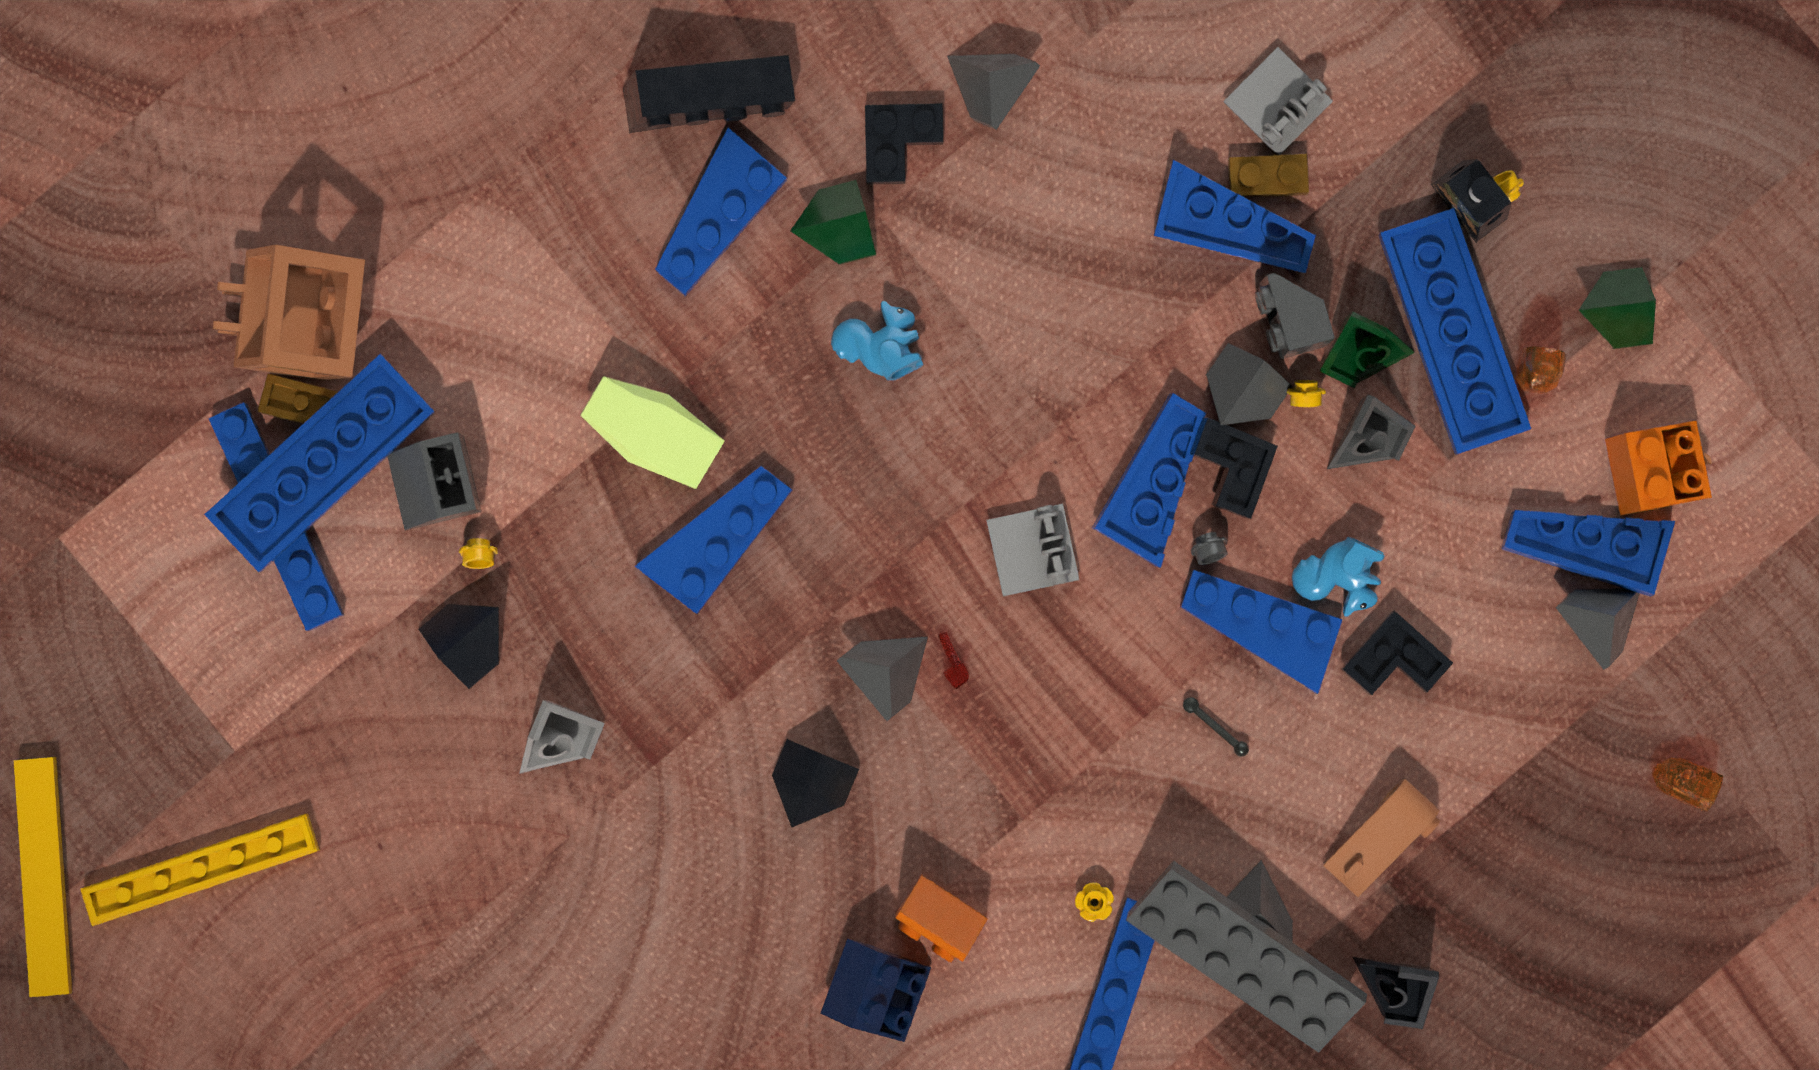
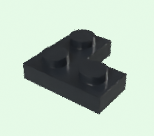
M943 103L865 105L867 185L905 184V145H943Z
M1203 418L1190 455L1225 468L1212 505L1243 518L1251 519L1278 445L1228 425H1220V422L1213 419Z
M1394 610L1346 662L1341 670L1369 695H1373L1396 668L1426 693L1450 668L1453 662Z

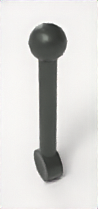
M1190 697L1184 700V710L1188 713L1196 714L1233 746L1234 753L1237 756L1243 757L1248 754V744L1236 740L1199 708V703L1195 698Z

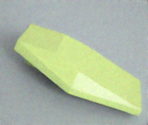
M606 376L602 377L580 414L628 462L694 489L698 487L725 441L669 394Z

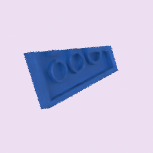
M729 127L655 268L658 274L685 297L787 181L786 176Z
M1172 160L1154 236L1306 273L1316 235L1185 165Z

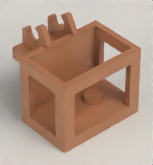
M270 245L246 250L243 284L218 282L217 290L222 291L223 295L241 297L239 322H213V330H218V333L237 336L234 367L316 380L352 378L365 260L282 245Z

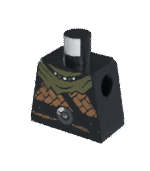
M1478 159L1461 161L1431 184L1447 207L1455 209L1458 221L1475 243L1508 219L1511 202Z

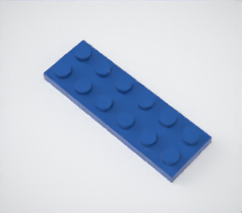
M1452 208L1381 232L1378 236L1454 454L1458 455L1531 430L1455 209Z
M379 354L204 515L245 559L261 573L427 421L435 411L391 364Z

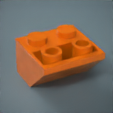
M1697 421L1628 432L1605 439L1620 516L1712 498Z
M922 874L895 914V918L900 921L898 925L899 930L916 941L920 939L921 935L933 942L931 946L932 951L952 963L955 957L962 962L964 961L988 920L985 915Z

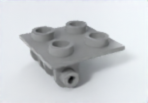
M1277 47L1223 102L1277 155H1280L1333 100L1325 93L1327 88L1320 80L1315 79L1312 81Z
M1063 504L1047 505L1035 510L986 520L1003 596L1079 580Z

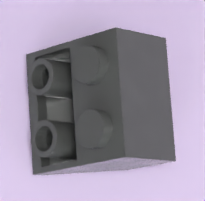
M1276 273L1266 275L1258 285L1259 292H1255L1257 307L1261 315L1267 314L1270 329L1266 330L1267 341L1272 352L1278 351L1280 360L1323 348L1335 338L1323 299Z
M457 432L420 441L396 450L387 456L405 531L482 512L465 439L460 433Z

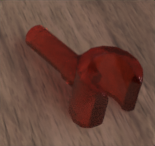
M944 632L939 634L938 637L952 666L945 670L943 674L955 689H958L968 681L969 672L958 655H956L948 633Z

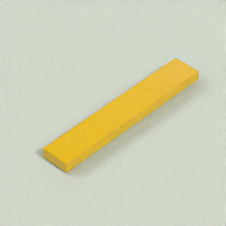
M56 757L14 760L29 997L71 994L72 980Z
M307 813L81 888L80 890L91 925L96 926L318 852L320 849Z

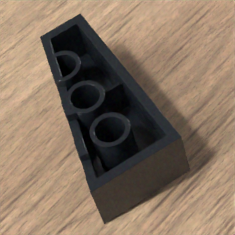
M789 55L635 70L623 87L629 133L681 125H701L709 121L721 119L728 122L746 119L747 115L760 113L765 118L784 115L785 110L796 101Z

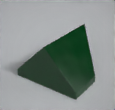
M856 180L819 189L790 230V232L839 265L876 256L866 210Z
M1643 268L1603 272L1579 308L1580 313L1609 342L1612 349L1653 344L1656 299Z
M1352 311L1345 318L1322 364L1320 372L1355 389L1359 382L1415 352L1388 328Z

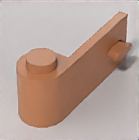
M1403 778L1384 796L1374 813L1333 853L1323 866L1359 897L1419 835L1426 838L1435 830L1440 823V820L1436 817L1440 810L1409 781Z

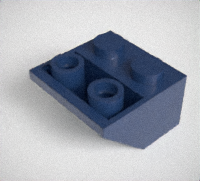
M847 939L820 1014L853 1029L905 1042L931 967L883 949Z

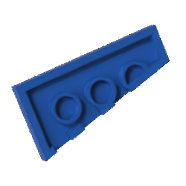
M1174 393L1168 395L1092 526V529L1158 568H1161L1165 556L1163 554L1168 536L1172 532L1175 521L1173 519L1179 498L1182 497L1186 484L1184 481L1188 467L1193 460V455H1190L1201 422L1206 415L1204 411Z
M760 466L635 565V567L698 614L793 490Z
M1514 510L1511 513L1501 549L1651 597L1656 591L1675 521L1607 518L1597 515L1578 516L1566 515L1565 513Z
M1192 570L1180 606L1189 614L1222 635L1224 634L1244 649L1257 655L1277 670L1301 683L1315 694L1319 693L1343 619L1196 570Z

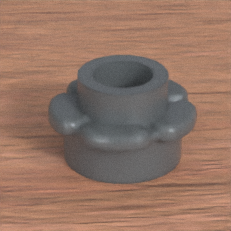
M1209 532L1197 537L1194 540L1195 545L1191 548V554L1196 556L1198 564L1207 565L1217 562L1228 555L1225 547L1228 540L1225 537H1218L1216 532Z

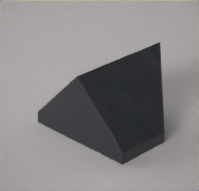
M448 604L418 629L438 659L468 689L472 688L499 665V607Z
M787 739L772 777L791 828L844 806L859 769Z
M1353 957L1384 1017V1024L1423 1029L1438 983L1439 972L1428 967Z

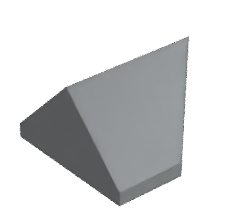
M543 700L527 739L520 773L582 758L590 760L605 723L551 701Z

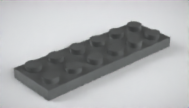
M1174 860L1127 914V922L1318 1053L1366 1003L1367 993Z

